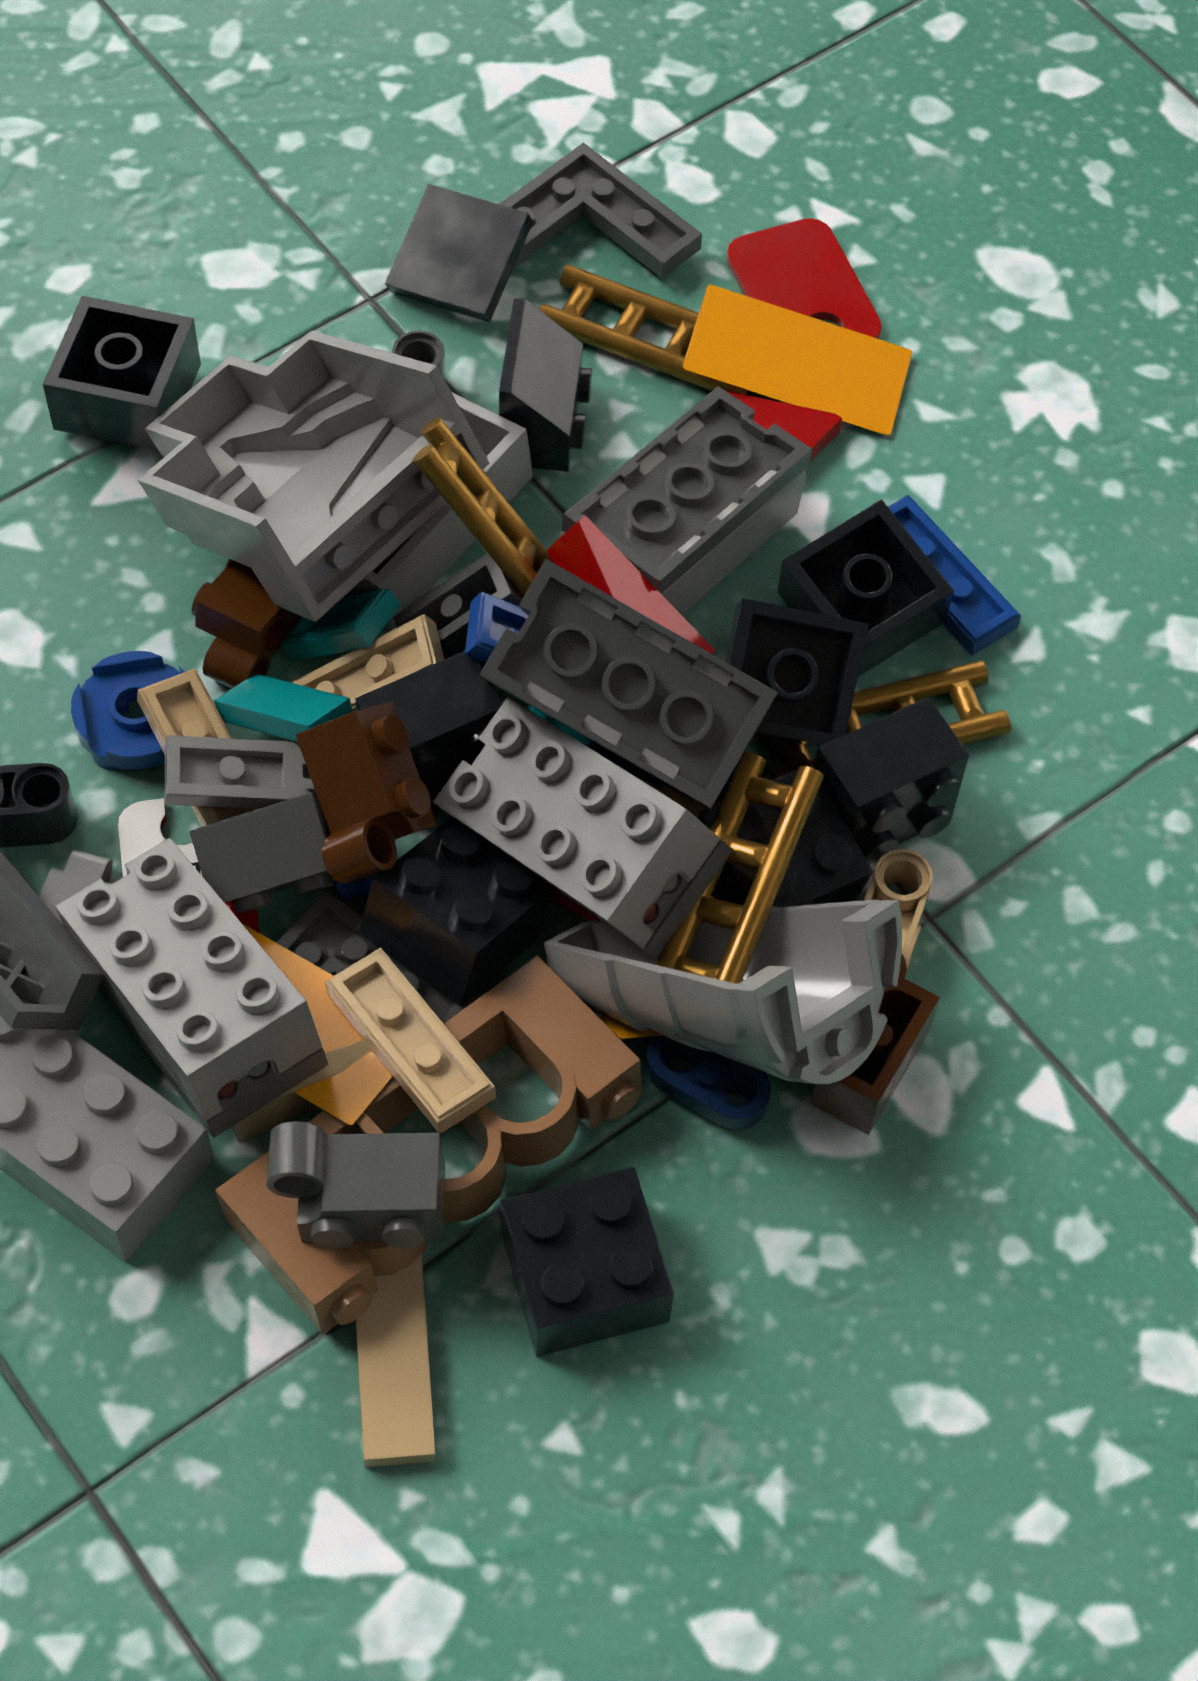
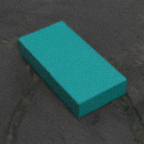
M389 588L343 597L316 622L301 616L284 637L280 647L292 661L368 648L401 606V603Z
M254 674L214 700L215 707L223 722L298 742L295 734L352 712L350 698L260 674Z

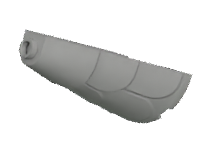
M862 900L772 907L744 978L739 984L656 965L658 958L656 959L601 920L581 922L544 942L547 965L592 1009L638 1030L644 1031L647 1028H651L677 1042L693 1048L717 1053L786 1081L808 1084H831L846 1078L861 1066L876 1046L888 1019L884 1014H879L878 1012L885 987H897L902 952V923L899 900ZM702 921L688 958L719 966L734 930Z

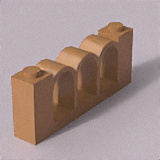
M538 955L453 1016L444 1025L477 1065L508 1044L558 1096L559 1102L547 1115L535 1121L516 1123L504 1120L490 1111L485 1105L459 1122L486 1153L483 1160L473 1171L459 1178L445 1179L443 1222L468 1221L486 1212L501 1195L506 1180L505 1163L519 1167L541 1165L561 1155L574 1140L579 1119L592 1131L608 1118L616 1120L624 1116L633 1108L642 1093L641 1060ZM392 1077L353 1125H347L326 1111L321 1112L308 1123L322 1128L326 1134H384L419 1108L397 1080ZM268 1151L215 1189L225 1221L319 1332L324 1335L337 1324L346 1325L353 1322L367 1310L372 1301L371 1295L377 1291L374 1276L392 1275L410 1266L421 1253L422 1256L425 1254L429 1241H424L423 1244L413 1248L392 1247L384 1242H353L352 1245L346 1248L326 1249L313 1243H302L297 1227L298 1198L276 1195L266 1186Z

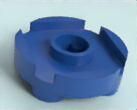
M147 651L122 652L101 660L92 667L93 675L85 681L82 688L79 683L72 695L71 714L80 743L92 754L94 762L106 770H116L119 768L139 770L165 763V754L145 715L138 719H129L122 717L120 714L128 712V703L137 701L138 689L184 673L185 671L180 666L178 671L173 666L163 663L162 656Z

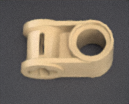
M897 849L889 851L878 861L864 900H899L902 923L901 953L906 959L908 970L921 926L919 924L928 899L933 873L930 864L922 855L913 850ZM902 883L910 887L914 893L908 895L896 894L886 885Z

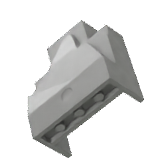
M311 330L269 367L230 355L149 424L145 430L163 459L139 478L138 482L167 527L187 534L194 545L251 567L274 605L316 622L447 503L413 462L414 456L422 448L430 445L421 434V430L427 423L437 417H441L482 470L490 463L436 365Z

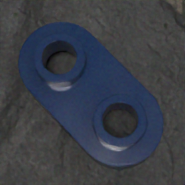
M663 1035L654 1036L650 1041L646 1063L647 1073L652 1083L664 1093L719 1126L731 1130L750 1128L756 1125L766 1114L771 1095V1085L765 1072L717 1053L690 1047ZM675 1059H681L686 1061L691 1068L685 1072H676L668 1066V1063ZM729 1093H739L746 1098L747 1102L741 1106H733L726 1102L724 1097Z

